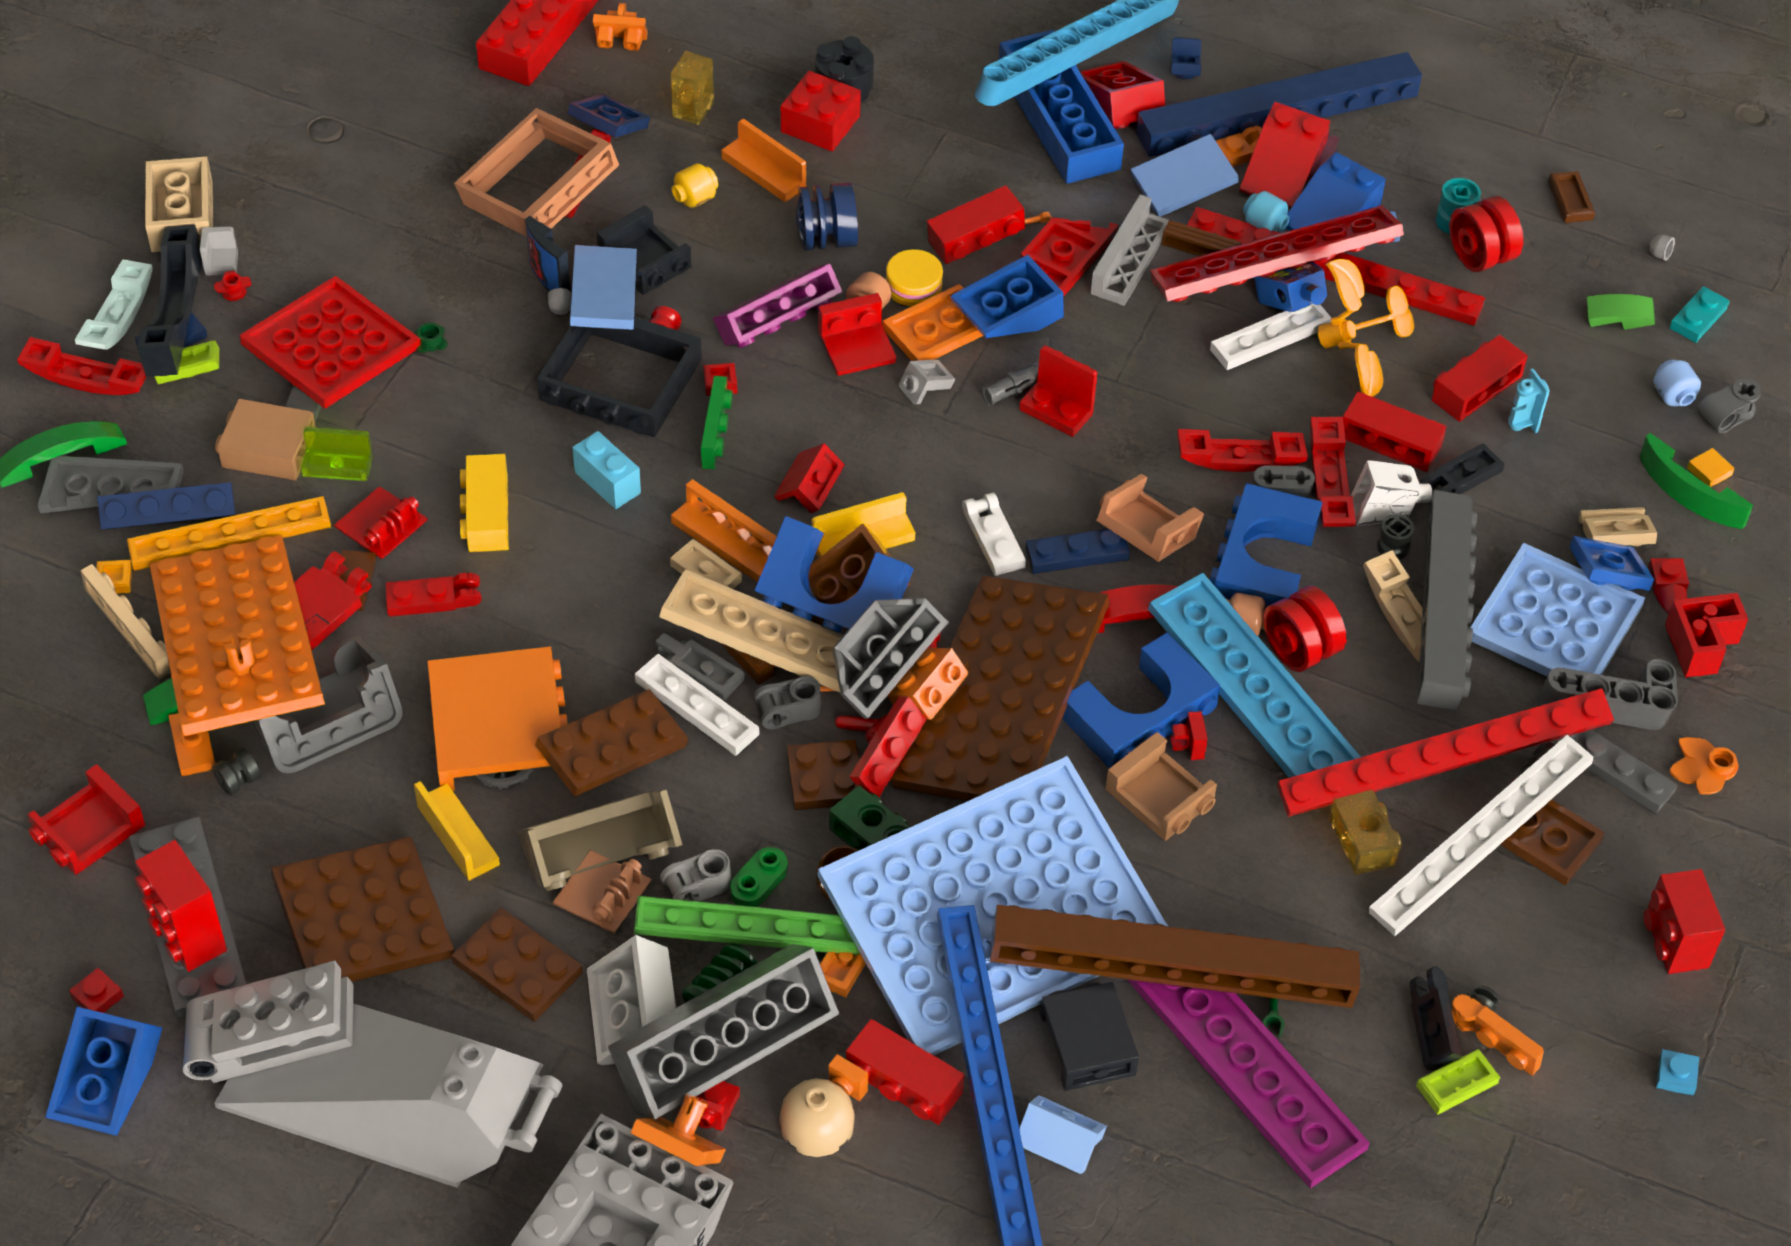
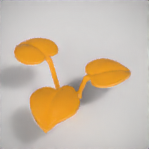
M1345 259L1330 261L1326 263V266L1334 276L1340 298L1347 310L1339 316L1331 318V322L1321 324L1318 328V337L1325 349L1338 346L1340 350L1345 348L1355 349V361L1361 393L1374 397L1383 386L1382 368L1376 353L1369 351L1366 344L1351 343V340L1356 337V330L1392 320L1395 333L1400 337H1407L1414 330V319L1408 308L1409 305L1404 291L1399 286H1392L1387 290L1386 302L1390 314L1358 324H1354L1351 320L1347 321L1345 318L1358 311L1362 306L1360 299L1364 296L1363 280L1357 266L1351 261Z

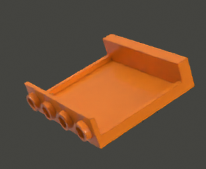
M551 646L428 661L440 787L448 784L452 791H455L454 778L551 766L535 746L537 738L568 724L567 715H559V707H565L563 686L556 687L555 680L562 679L560 659L553 660Z

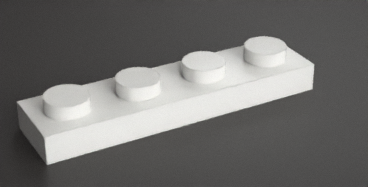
M1312 304L1295 312L1284 311L1211 341L1210 351L1224 368L1229 370L1318 333V328L1321 324L1331 322V316L1320 304Z
M657 654L635 673V682L646 690L650 689L656 698L735 756L759 736V726L660 654Z

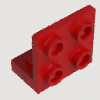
M879 293L818 306V332L838 376L896 362L895 352L882 325V300Z
M1044 345L1040 349L1037 383L1020 401L1019 410L1074 437L1093 415L1098 373L1088 365L1082 364L1064 355L1062 352Z

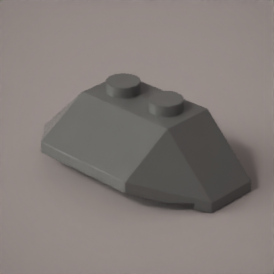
M926 598L873 601L832 648L841 696L864 719L869 718L949 622Z

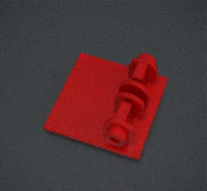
M379 486L334 524V527L371 553H376V556L380 559H383L422 526L428 518L417 511L416 508L419 507V503L414 497H404L400 500Z

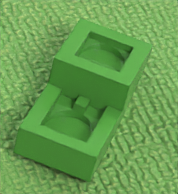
M1604 294L1587 297L1590 327L1622 322L1624 330L1655 325L1653 298L1632 294Z

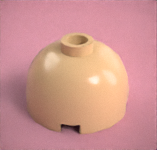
M818 1078L805 1080L791 1088L783 1099L779 1116V1125L784 1140L786 1142L788 1140L791 1145L795 1146L797 1152L814 1157L831 1155L837 1152L839 1146L844 1144L847 1139L849 1141L852 1137L855 1123L851 1099L844 1089L829 1080Z

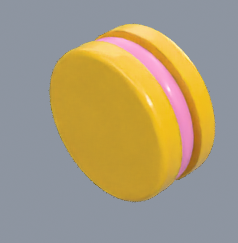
M915 249L905 250L897 253L889 260L886 266V281L892 292L891 298L895 302L912 307L942 291L943 267L941 262L931 253Z

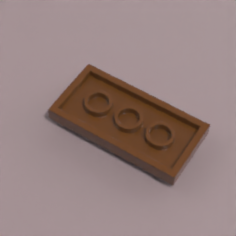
M648 689L539 736L535 746L575 797L686 747L689 738L652 691Z

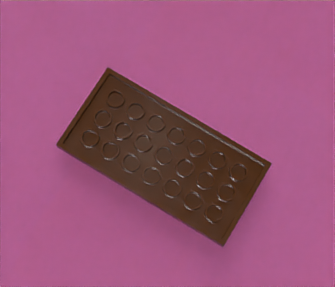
M982 575L950 646L968 671V675L931 720L927 719L891 777L893 788L969 801L1042 768L1066 710L1071 691L1076 686L1110 604L1108 594Z

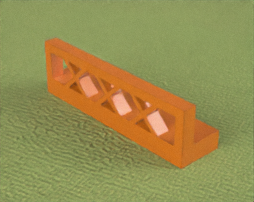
M693 479L686 484V502L671 514V523L756 582L759 581L777 538L776 535Z

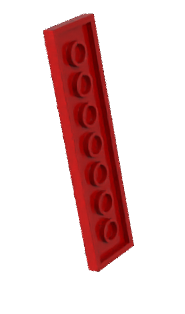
M1383 205L1155 268L1150 270L1152 282L1167 302H1179L1187 299L1192 294H1207L1216 291L1218 287L1224 285L1243 284L1249 278L1257 276L1269 277L1281 269L1301 268L1306 265V262L1317 259L1329 260L1338 253L1346 251L1358 252L1370 244L1390 243L1395 237L1404 235L1402 223Z

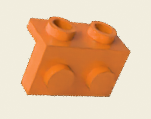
M927 648L887 696L893 705L898 697H909L922 714L931 720L967 677L968 671L952 648Z

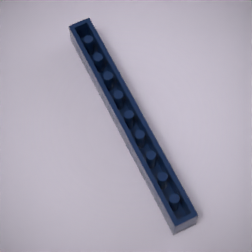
M1408 52L1140 111L1138 112L1136 135L1148 157L1166 154L1209 134L1216 141L1234 134H1242L1249 127L1258 125L1263 128L1274 101L1324 118L1417 97L1422 73Z

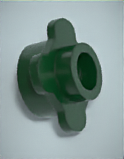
M424 323L414 332L420 338L421 345L417 347V350L421 353L437 349L443 350L448 345L447 340L443 337L445 329L436 323Z

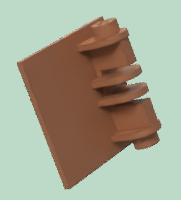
M590 850L576 871L610 859ZM635 859L623 862L622 865L617 862L572 875L567 885L563 887L553 901V905L615 934L637 903L638 896H642L652 879L641 874L640 869L642 865Z

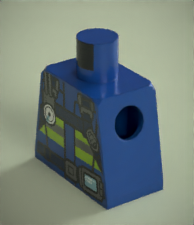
M1313 261L1306 262V265L1301 268L1278 270L1276 274L1269 277H1254L1258 303L1284 311L1295 312L1312 304L1319 305L1327 297L1324 271Z

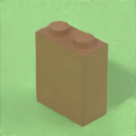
M238 399L234 410L229 411L227 415L226 428L223 434H219L216 440L215 451L219 454L221 466L223 468L296 481L317 434L313 412Z

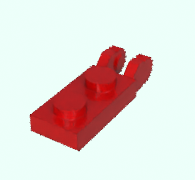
M472 572L459 573L455 577L448 576L386 582L388 616L454 611L456 608L476 606L482 600L480 591L475 590V588L480 586V577L477 573L474 574Z

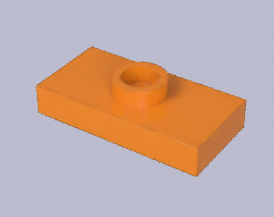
M179 713L168 715L181 776L212 770L215 759L209 732L205 731L184 736Z

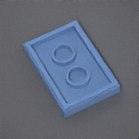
M1211 134L1131 169V176L1143 195L1151 198L1150 206L1156 216L1159 217L1238 183L1237 173Z

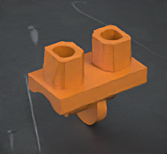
M619 3L618 11L608 10L607 15H593V26L599 48L613 47L614 37L624 38V48L638 51L642 40H647L646 19L637 18V12H627L626 3Z

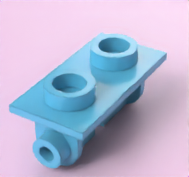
M1533 368L1530 369L1528 379H1524L1517 384L1513 402L1515 407H1512L1508 424L1514 431H1520L1530 426L1536 434L1539 431L1550 390L1546 381L1541 379Z

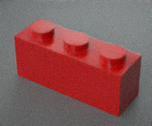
M1006 185L927 220L928 242L945 264L962 259L970 253L988 247L1001 239L1015 235L1025 229L1024 207Z
M1499 334L1490 342L1485 341L1482 343L1477 351L1469 357H1462L1456 366L1448 372H1441L1433 383L1434 391L1431 401L1460 422L1523 376L1528 355Z
M1359 391L1343 415L1345 439L1347 441L1425 472L1429 471L1442 447L1447 427L1434 420L1427 419Z
M870 1019L846 1050V1060L868 1072L869 1084L879 1089L881 1094L887 1099L899 1101L909 1107L920 1119H929L939 1125L963 1094L964 1073L873 1019Z

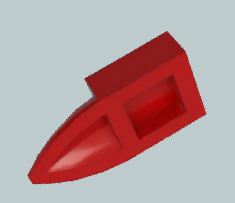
M1651 558L1648 569L1654 578L1652 583L1653 591L1659 604L1669 614L1673 600L1687 599L1689 580L1684 559Z

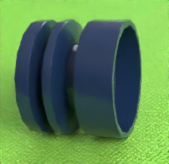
M852 183L830 184L829 198L826 199L823 198L820 185L813 187V200H810L807 186L798 188L796 223L804 250H813L814 236L817 237L819 249H825L827 235L832 234L836 248L857 246V211Z

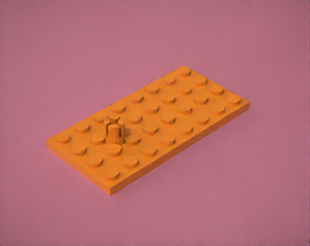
M282 535L263 537L256 541L230 544L219 549L198 551L191 555L165 558L159 562L149 563L184 736L325 704Z

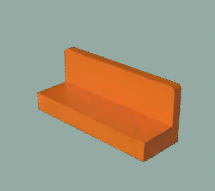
M741 119L738 122V139L721 150L722 159L786 203L798 194L799 187H806V161L745 119Z

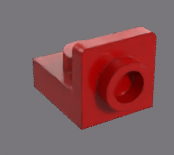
M722 1081L697 1095L698 1101L704 1100L708 1103L698 1126L705 1129L712 1127L723 1131L740 1096V1087Z

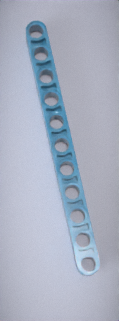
M1118 0L984 67L975 90V98L984 105L996 106L1172 16L1179 0Z

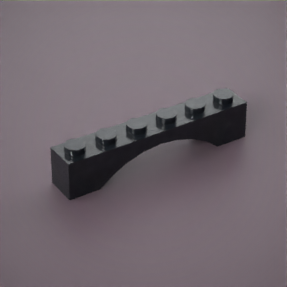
M196 225L165 226L161 242V278L158 303L151 322L147 326H142L137 347L146 377L178 375L202 263L200 239Z

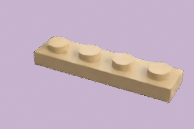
M93 564L80 570L86 592L158 680L170 674L165 644L161 640L158 642L154 640L151 636L152 631L142 617L139 619L135 617L128 599L124 595L119 597L116 594L110 577L105 572L100 574Z

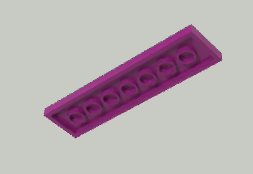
M1126 979L1310 1189L1368 1150L1370 1142L1236 993Z

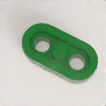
M766 847L757 851L732 879L730 885L732 901L740 906H760L787 875L788 860L785 853L774 847ZM766 861H774V863H772V864H767V863H765V862H766ZM746 884L753 885V887L751 888H745L743 886Z

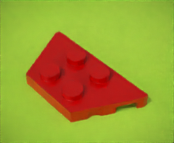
M1052 217L1023 250L1021 258L1029 255L1063 291L1064 297L1113 240L1119 229L1118 224L1109 223V228L1091 227V221H1070L1064 218Z

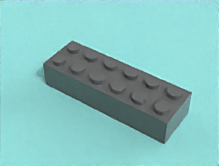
M791 944L608 1046V1049L635 1113L655 1120L683 1104L686 1094L693 1096L701 1094L839 1015V1011L814 949L812 947Z

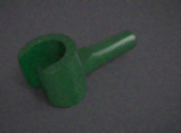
M1269 998V1011L1263 1020V1024L1266 1028L1270 1024L1277 1026L1279 1029L1278 1038H1280L1285 1023L1283 1018L1278 1015V999Z

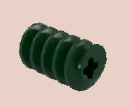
M735 943L725 945L720 950V954L710 961V965H706L701 970V975H697L692 980L691 985H687L682 990L684 1002L686 1003L758 962L740 945Z

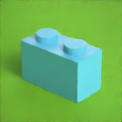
M599 431L573 446L575 473L614 509H618L641 494L639 467Z

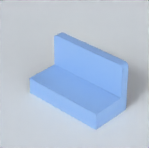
M1039 1095L1029 1103L1019 1130L1024 1149L1082 1174L1086 1170L1094 1146L1102 1140L1107 1126Z

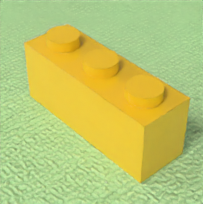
M505 454L466 456V469H460L461 489H466V494H460L461 514H466V519H460L461 539H467L469 552L509 550Z

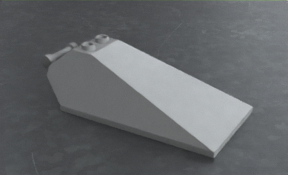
M353 1003L352 1047L227 1079L214 1104L217 1109L458 1188L461 1181L495 1165L504 1146L524 1152H531L537 1142L535 1135L552 1099L558 1097L563 1085L555 1077L548 1075L538 1076L543 1064ZM530 1092L538 1093L522 1129L513 1130Z

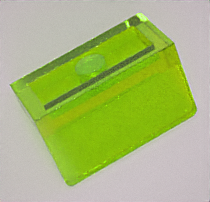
M318 427L304 428L303 434L306 451L301 467L303 477L368 480L373 459L368 431Z

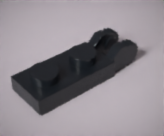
M1482 443L1435 468L1434 472L1418 482L1419 484H1430L1432 490L1440 484L1442 488L1438 491L1462 494L1501 473L1505 464Z
M1437 966L1427 970V982L1421 976H1417L1410 980L1409 983L1413 1002L1411 1003L1424 1067L1433 1072L1462 1057L1447 992L1449 988L1446 981L1447 978Z

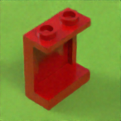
M97 764L85 772L89 785L43 817H40L34 810L27 814L31 824L28 832L32 839L39 846L45 844L50 849L49 852L54 861L61 868L67 866L75 875L82 872L128 839L129 836L146 826L140 806Z

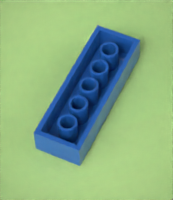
M1054 29L1000 42L999 59L1055 32ZM1076 65L1014 96L1066 184L1121 170L1124 143Z

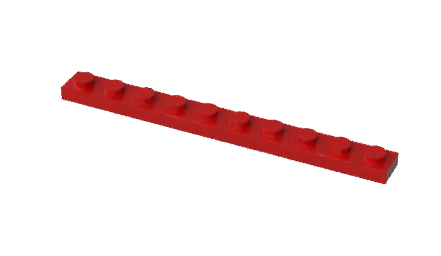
M1199 207L1195 208L1187 224L1200 230L1241 242V244L1280 234L1266 228L1258 229L1247 222ZM1343 252L1336 254L1334 258L1329 260L1317 259L1313 261L1323 269L1325 279L1335 282L1334 276L1326 266V263L1338 259L1349 260L1357 266L1363 280L1365 292L1386 298L1387 290L1390 287L1399 286L1404 291L1409 306L1475 326L1486 298Z
M1601 688L1278 781L1276 785L1286 814L1290 817L1564 738L1566 735L1571 736L1609 725L1614 721V717Z

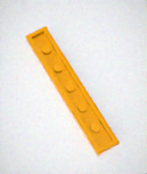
M324 496L128 538L127 543L134 571L150 568L149 563L159 562L165 558L182 557L198 551H210L226 547L230 544L256 541L268 536L282 535L283 538L331 528V523Z

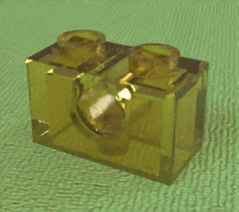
M685 51L672 70L673 117L700 125L714 104L712 58Z
M1369 790L1334 799L1329 820L1355 875L1394 866L1398 852L1402 847L1401 838L1397 830H1392L1388 822L1386 807L1383 802L1378 801L1374 791Z

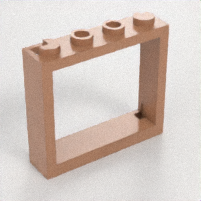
M536 108L462 175L454 185L465 206L527 237L525 219L528 216L552 229L619 166L610 142ZM545 138L584 156L524 212L486 194Z

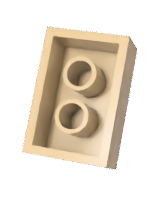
M208 157L146 161L145 227L151 252H161V242L165 226L196 225L200 242L202 227H213V181Z

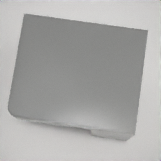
M202 227L200 253L205 276L224 275L225 272L231 270L237 273L238 248L233 227Z

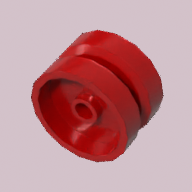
M1491 196L1480 200L1477 204L1458 208L1451 214L1449 228L1453 248L1459 260L1472 272L1490 269L1496 264H1503L1514 260L1521 254L1523 231L1514 208L1506 199L1500 196Z
M1308 585L1291 594L1289 599L1283 598L1265 608L1263 624L1267 639L1275 654L1292 671L1301 673L1319 663L1321 659L1325 660L1344 650L1347 640L1342 617L1332 600L1318 587Z

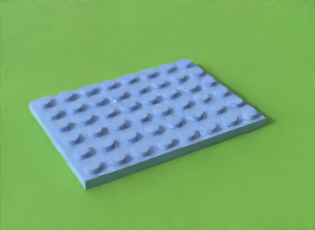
M1068 756L818 869L817 873L906 1038L932 1055H936L961 1043L937 920L939 908L975 905L998 1024L1040 1005L1042 997L1048 996L1052 992L1059 990L1067 992L1098 977V975L990 962L992 924L997 905H1016L1028 909L1053 910L1059 913L1085 914L1098 918L1124 919L1129 922L1167 926Z

